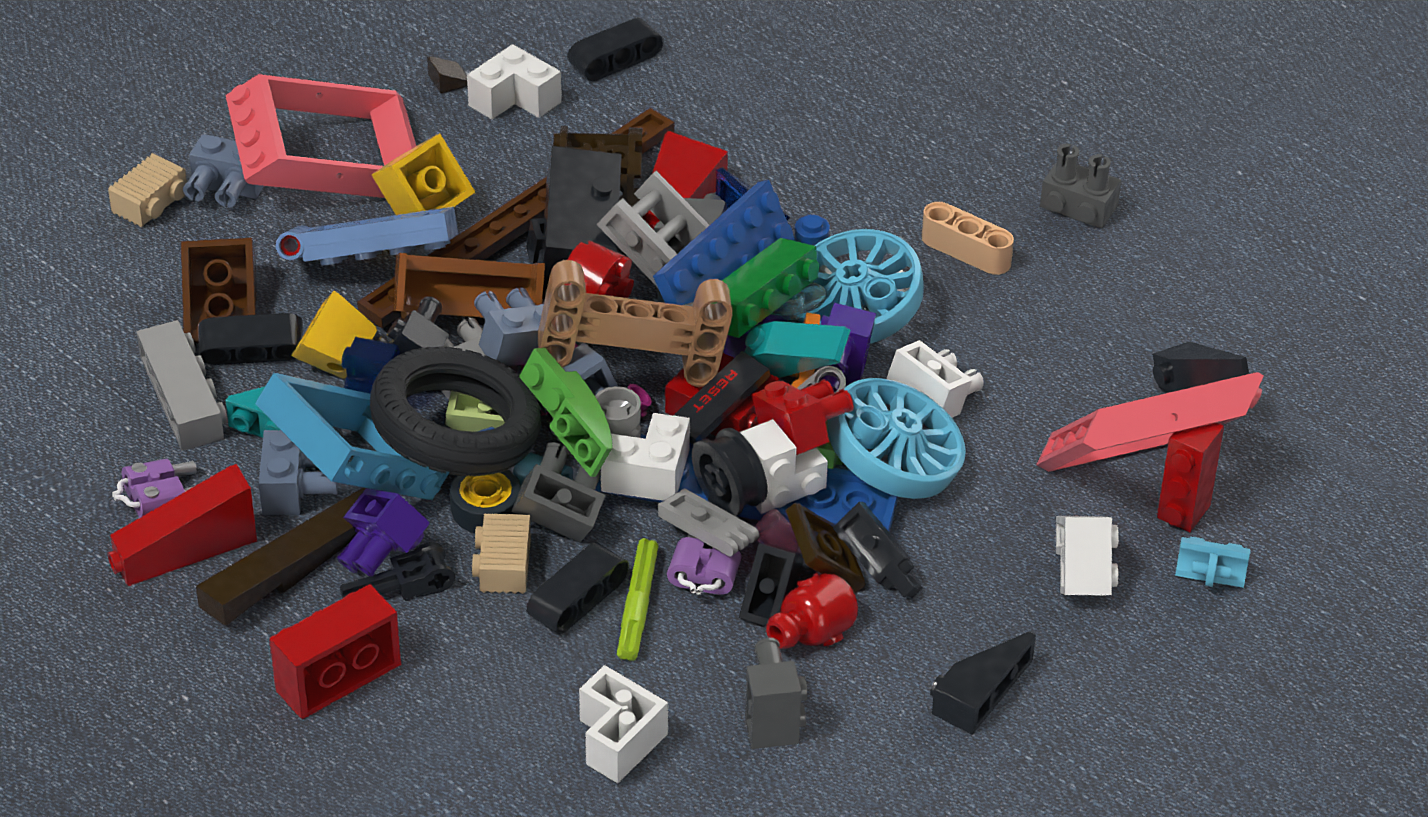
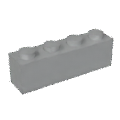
M179 320L136 331L140 358L181 451L223 440L222 424L228 422L227 414L223 403H216L215 401L217 395L212 379H205L204 377L206 376V370L201 355H194L195 345L191 333H184Z

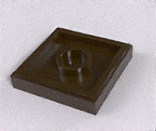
M792 504L786 510L805 564L821 574L839 576L857 593L865 586V580L855 555L833 529L835 524L800 504Z

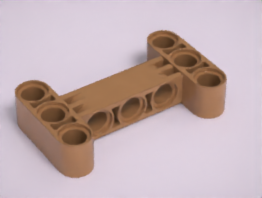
M563 260L553 266L550 273L538 329V347L546 348L562 368L570 363L576 342L682 355L686 381L693 386L704 387L717 375L732 319L730 291L727 284L721 280H706L699 285L696 291L693 307L586 293L582 266L572 260Z

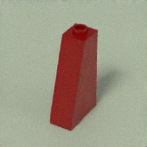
M667 131L652 174L657 171L683 198L703 199L707 194H714L726 180L728 151ZM648 211L642 217L653 230L660 221L651 211Z
M234 464L111 534L113 551L108 552L107 555L114 574L121 573L127 586L257 542L251 487L238 465Z

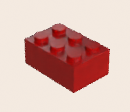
M371 584L348 594L343 599L314 612L306 619L281 630L269 638L275 690L301 720L401 665L397 611Z

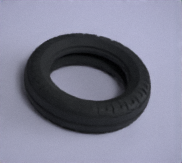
M438 346L405 352L389 361L376 377L371 390V416L374 426L382 439L404 458L422 467H429L433 471L445 474L449 472L451 475L483 476L499 473L522 461L532 450L539 436L541 427L539 401L520 379L519 374L504 363L487 355L482 356L481 353L466 349L462 351V348H443ZM429 390H448L463 393L491 406L502 417L505 424L495 429L477 432L450 429L421 416L411 407L406 398Z

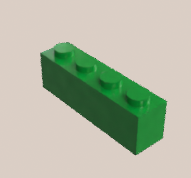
M779 238L724 278L722 281L729 288L732 304V319L727 335L740 338L815 281L819 273L816 246Z

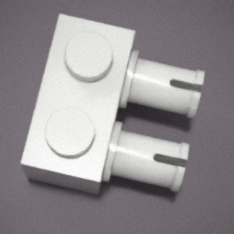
M920 340L896 350L886 378L906 384L924 393L938 403L951 418L960 415L966 396L981 390L984 384L980 372L975 374V369H970L965 373L957 369V358L954 353L949 354L950 350L944 349L936 353Z

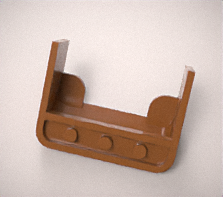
M398 253L396 254L394 311H401V319H405L413 310H418L419 304L424 297H433L441 302L443 310L440 314L483 317L474 306V301L479 294L486 292L488 295L489 291H492L502 307L507 309L511 308L506 302L507 295L515 288H518L520 292L521 287L527 290L535 305H540L543 298L545 263L524 264Z

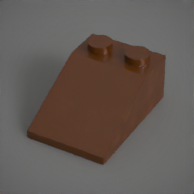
M252 238L181 241L184 333H191L194 344L198 343V325L204 319L257 315L256 257Z

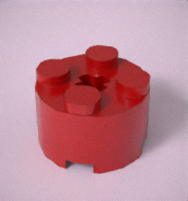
M590 240L588 245L583 242L579 243L571 252L567 260L575 261L582 266L586 293L621 298L629 297L634 286V280L629 278L632 265L631 259Z

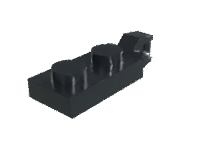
M858 502L833 527L878 584H883L888 590H892L895 587L904 598H913L923 589L915 576L910 572L915 567L912 561H910L911 558L865 502Z

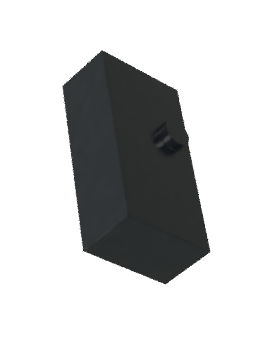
M552 146L546 181L541 263H545L544 276L550 277L553 266L558 262L567 260L571 252L581 242L588 245L590 240L617 252V245L597 224L619 202L621 154Z

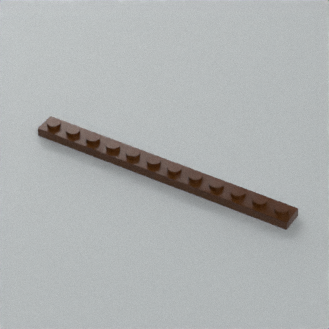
M649 108L611 134H629V127L642 128L643 154L661 142L667 131L674 132V121ZM547 176L451 239L450 244L445 245L446 247L436 249L427 256L470 260L487 259L529 231L531 219L544 218ZM395 277L357 302L358 311L382 329L401 317V311H394Z

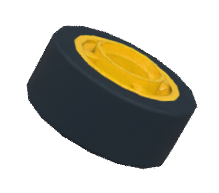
M508 469L483 476L457 475L452 481L450 488V506L454 521L462 529L475 534L476 526H483L484 514H515L511 511L521 488L518 478Z

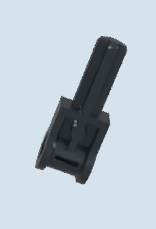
M428 542L418 546L414 551L391 557V570L375 574L373 577L368 576L342 584L340 586V593L343 599L348 594L371 584L380 595L399 589L403 600L427 592L440 593L447 590L454 583L455 574L453 569L445 563L446 553L443 546L437 542ZM429 553L432 554V561H430L428 556ZM435 574L438 578V582H435L434 580Z

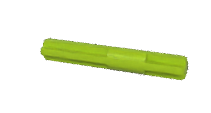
M642 538L638 542L616 653L620 659L634 661L638 656L659 547L655 540L649 541L646 538Z

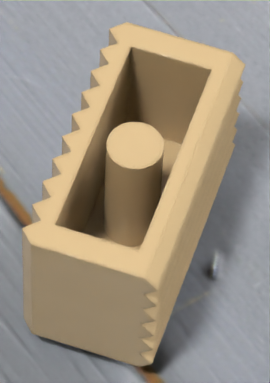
M152 153L145 161L142 160V163L138 164L136 168L133 167L132 172L128 171V174H124L122 179L119 178L118 182H114L113 186L110 185L108 191L111 211L114 214L117 213L119 217L122 216L124 219H128L129 222L132 221L135 225L138 224L139 227H142L152 218H158L163 210L173 201L181 200L185 196L183 187L187 183L186 170Z
M484 514L483 526H476L475 549H481L480 554H473L472 577H479L481 592L489 591L493 593L496 591L501 593L504 591L509 593L511 591L514 594L526 592L531 541L530 515Z

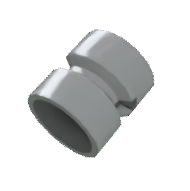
M618 386L599 391L595 397L605 414L611 434L641 438V401L639 396L633 390Z

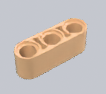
M933 202L925 206L922 240L926 245L990 274L1000 275L1010 270L1014 237L1009 231L944 202Z

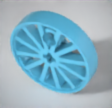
M851 230L830 236L814 245L817 250L819 268L825 265L832 274L819 272L818 278L809 284L819 288L802 290L790 299L799 323L804 322L806 312L821 315V324L823 315L830 316L834 303L864 310L863 306L865 305L870 312L876 313L877 317L874 322L871 344L893 335L903 328L916 314L924 293L923 273L916 252L900 237L880 230ZM871 250L865 261L859 260L858 251ZM849 253L850 260L842 264L835 259L838 256ZM886 253L894 255L880 264ZM907 266L910 268L909 271L897 273ZM909 288L906 292L898 291V289ZM816 305L811 309L803 308L805 306Z
M861 379L844 388V391L847 390L853 400V411L828 420L827 431L834 451L850 471L864 482L883 492L911 499L928 498L937 495L952 482L964 463L966 454L965 443L954 420L938 403L913 387L888 379ZM885 404L890 405V410L887 409ZM922 424H924L929 429L923 430ZM885 455H888L887 464L880 460Z

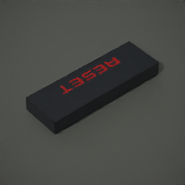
M741 351L673 415L690 418V443L694 445L696 442L705 439L770 377V370Z

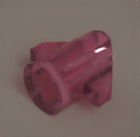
M777 509L767 512L758 521L755 528L760 535L759 543L773 544L798 551L799 545L791 524Z

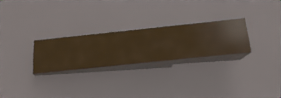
M366 488L359 489L196 585L199 608L224 626H227L275 588L284 594L351 542L357 533L355 528L343 517Z

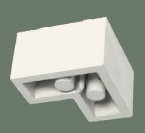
M513 44L467 74L468 106L490 119H494L515 104L540 118L562 103L561 71Z
M653 413L646 439L611 434L613 448L601 467L602 492L663 501L678 492L690 447V418Z
M773 419L740 432L755 450L766 475L767 498L762 504L755 506L761 514L783 507L787 503L815 494L819 490L826 488L828 461L817 448L796 455V446Z
M1056 516V554L1060 555L1061 594L1112 595V587H1117L1118 565L1112 563V548L1118 547V526L1112 525V517Z
M605 665L579 689L580 721L591 727L586 732V764L614 782L619 783L668 734V702Z

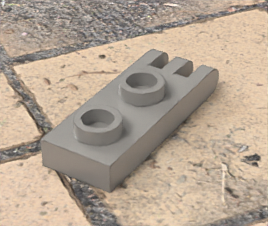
M685 488L658 504V517L727 556L736 554L738 549L742 550L749 543L759 539V532L755 527Z

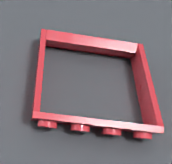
M258 74L246 83L236 86L226 95L244 180L248 184L385 198L371 175L383 166L286 155L275 109L372 119L384 166L416 147L403 98L395 90Z
M1258 372L1098 409L1051 433L1036 465L1051 472L1167 445L1169 437L1174 432L1212 423L1227 424L1245 416L1248 409H1252L1256 405L1262 393L1259 385L1264 375Z

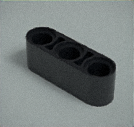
M634 18L577 41L569 49L567 58L588 81H597L653 58L661 51L664 41L663 37L642 18Z
M292 313L212 317L202 320L198 325L199 355H201L203 362L209 365L295 360L296 358L292 354L303 337V320L300 316Z
M598 542L591 543L535 590L527 603V614L556 633H565L624 581L629 570V562Z

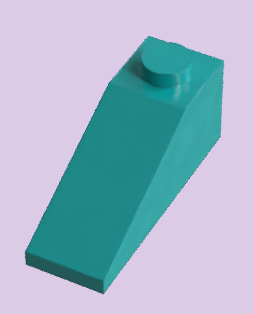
M773 321L753 327L746 337L745 353L769 368L771 375L780 378L840 363L851 330L844 326Z

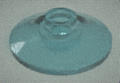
M812 282L772 312L771 315L782 316L786 320L799 319L804 313L818 308L825 302L826 290L823 286Z

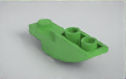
M534 348L519 377L553 417L549 426L550 429L590 477H595L613 448L612 436L605 414L596 397L577 371L565 372L546 348Z

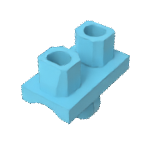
M1182 537L1175 576L1205 581V586L1213 587V583L1244 588L1250 549L1232 543L1225 545L1208 542L1198 537Z

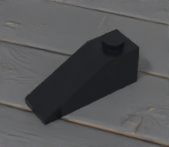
M1190 341L1152 354L1154 379L1159 388L1170 392L1249 374L1246 357Z
M1031 632L1024 633L954 663L945 675L940 674L935 679L931 687L930 695L933 697L932 715L973 735L1032 663L1036 635Z

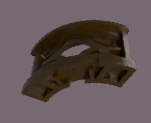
M561 126L560 133H554L553 146L621 154L620 173L622 174L620 175V191L623 194L619 196V201L623 198L632 207L640 200L634 194L639 189L634 188V179H641L642 128L629 127V134L571 133L568 132V126Z

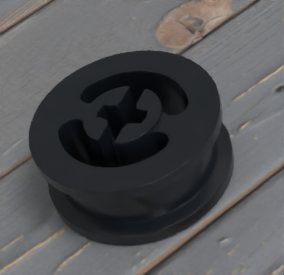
M725 428L717 433L715 440L702 439L694 444L692 448L694 472L703 493L710 503L734 516H738L742 513L745 505L758 506L766 500L768 487L763 466L751 444L740 432L733 428Z

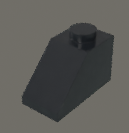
M759 543L739 618L766 626L771 616L781 612L784 598L797 587L804 562L802 553L773 544Z

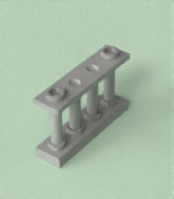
M655 171L634 193L640 199L634 206L631 207L622 198L597 225L657 286L653 275L677 255L667 242L676 236L686 247L709 224ZM648 211H651L665 225L657 233L642 218ZM694 302L685 304L684 306L693 307Z

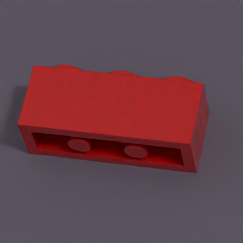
M1212 423L1174 432L1169 437L1157 518L1191 532L1211 506L1224 425Z

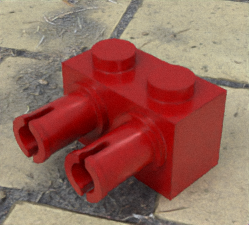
M825 379L801 390L784 381H775L767 384L764 390L752 394L758 425L773 419L796 446V455L828 443L826 421L844 413L852 412L854 408L849 392L841 389L834 393L831 384Z

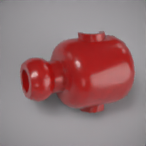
M815 573L811 578L797 582L798 587L790 591L784 598L781 612L771 616L766 625L768 638L777 639L782 649H789L798 642L809 646L821 644L829 646L841 641L844 638L842 633L853 626L858 616L857 598L850 585L839 576L834 574L818 575V573Z

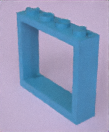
M273 373L255 404L330 481L433 500L449 472L445 474L430 470L429 467H422L394 451L382 439L374 426L370 411L371 394ZM333 427L357 431L376 451L352 447ZM353 455L354 457H353L352 461H351V462H348V460L350 459V457Z

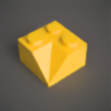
M440 133L400 155L371 174L395 215L455 207L475 193L474 188Z

